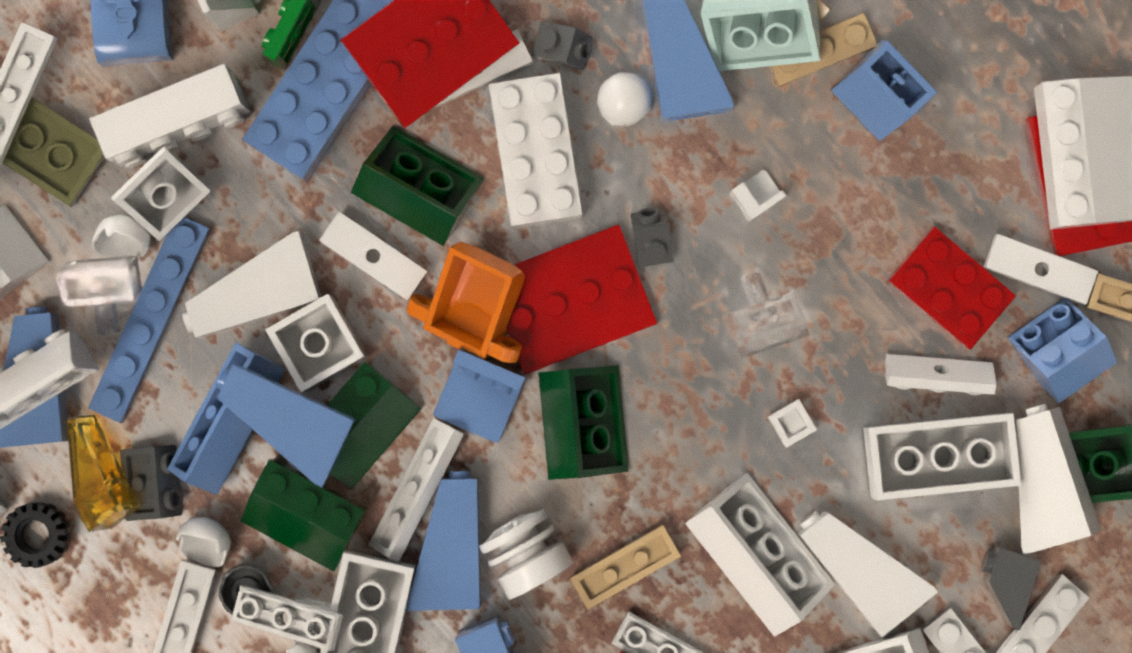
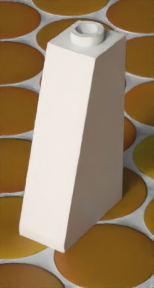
M299 231L289 234L185 303L187 312L182 313L188 333L193 332L195 338H205L303 308L321 298L322 296L303 234Z
M1046 404L1025 410L1027 417L1016 420L1017 449L1021 486H1019L1021 548L1024 555L1089 537L1101 531L1061 409L1058 407L1048 410Z
M815 511L800 523L803 529L797 533L798 536L881 637H884L938 593L936 588L828 512L824 511L819 515Z

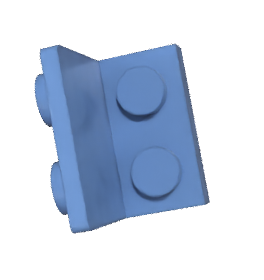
M458 349L453 360L454 366L433 415L436 418L497 443L502 436L526 378Z

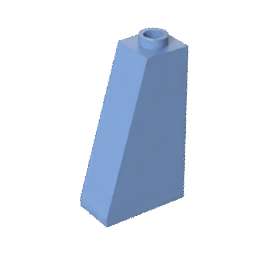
M642 0L661 123L731 112L734 108L733 100L685 0Z
M47 307L25 308V315L14 316L3 371L15 365L16 363L13 359L22 352L31 348L36 352L47 345L44 340L55 332L60 331L59 314L47 313ZM66 390L0 430V448L70 441Z
M232 364L230 370L224 368L215 385V388L220 389L217 399L315 485L323 487L355 418L241 365Z
M449 471V478H442L440 480L408 598L407 611L480 609L479 484L478 477L470 478V471Z

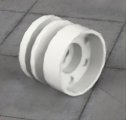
M544 509L534 513L522 514L494 530L489 538L479 545L483 554L497 547L499 548L501 553L488 561L490 567L504 562L508 564L509 569L502 573L497 580L509 600L534 589L574 564L563 542L546 546L544 540L555 531L553 524L540 531L537 530L536 525L548 518Z

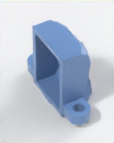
M90 0L93 45L99 65L109 67L173 60L168 0Z

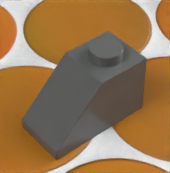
M993 545L992 551H987L982 560L981 572H984L983 581L1005 624L1020 630L1041 561Z

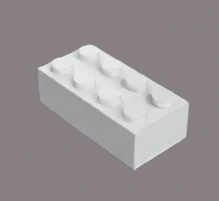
M224 63L89 118L105 159L118 166L125 165V168L129 169L146 162L145 156L158 152L163 146L173 152L179 148L177 144L189 138H191L192 142L205 139L212 135L211 129L223 124L225 128L239 125L245 121L243 116L250 114L251 111L236 74Z
M560 73L489 84L512 229L582 218Z
M1014 413L863 427L871 499L887 500L1021 486Z
M349 549L344 551L330 611L343 614V619L335 649L329 651L321 648L320 653H397L407 612V602L417 565L401 561L396 562L388 558Z

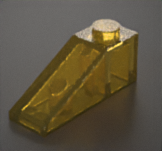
M96 416L70 417L67 420L73 501L80 514V519L85 524L88 532L112 529L141 507Z

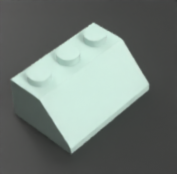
M817 0L703 1L701 17L710 53L718 71L817 62L821 60Z

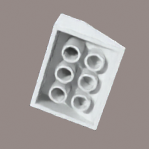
M1132 76L1076 78L1042 82L1036 86L1034 93L1050 230L1132 221Z
M64 329L57 331L44 340L47 344L36 352L31 348L17 355L13 359L16 364L5 371L0 367V430L99 370V367L77 332L69 331L65 333Z

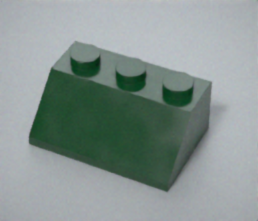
M392 126L362 164L351 193L444 246L457 228L485 178Z
M364 362L327 404V406L355 418L330 474L350 489H353L422 409L369 362Z
M619 365L539 372L548 480L574 479L629 472Z
M273 458L268 460L255 484L240 522L335 572L342 559L343 552L347 550L369 508L326 485L323 487L315 485L302 472Z

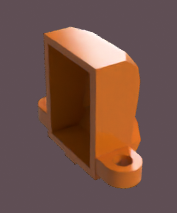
M460 241L449 248L433 298L422 294H413L410 296L406 311L411 316L424 322L423 329L446 340L447 344L457 349L462 348L484 360L492 356L502 362L516 363L519 359L522 345L518 341L506 336L507 324L522 289L525 275L515 265L477 246Z

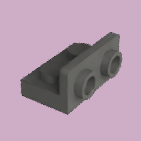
M176 445L120 450L126 521L161 519L182 515V494L180 492L179 477L167 470L177 452Z

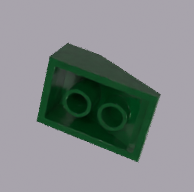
M1132 424L1068 432L1092 503L1132 499Z

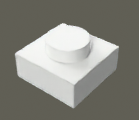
M799 399L767 416L785 448L817 430Z

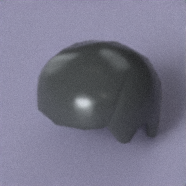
M242 563L230 568L223 575L218 591L223 607L228 613L233 615L240 585L273 593V583L267 572L255 564Z

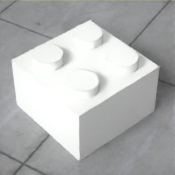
M331 294L324 295L265 329L300 392L310 391L368 357Z

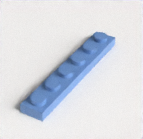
M184 217L167 233L88 409L116 422H124L211 231L210 228Z

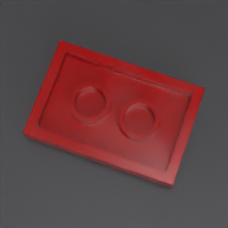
M935 226L932 227L887 280L889 284L967 350L973 348L1016 297L1012 291Z

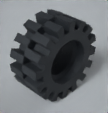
M45 502L29 503L15 508L13 513L7 515V522L2 524L1 530L4 531V536H0L1 543L5 542L6 548H3L5 554L10 553L12 556L10 560L14 563H21V566L25 568H39L57 561L62 557L61 554L67 551L69 547L66 545L67 541L71 540V533H68L67 529L70 527L69 521L65 522L63 518L66 515L62 511L58 512L56 506L52 504L47 505ZM32 521L43 523L49 532L47 543L40 549L29 547L23 538L24 528Z

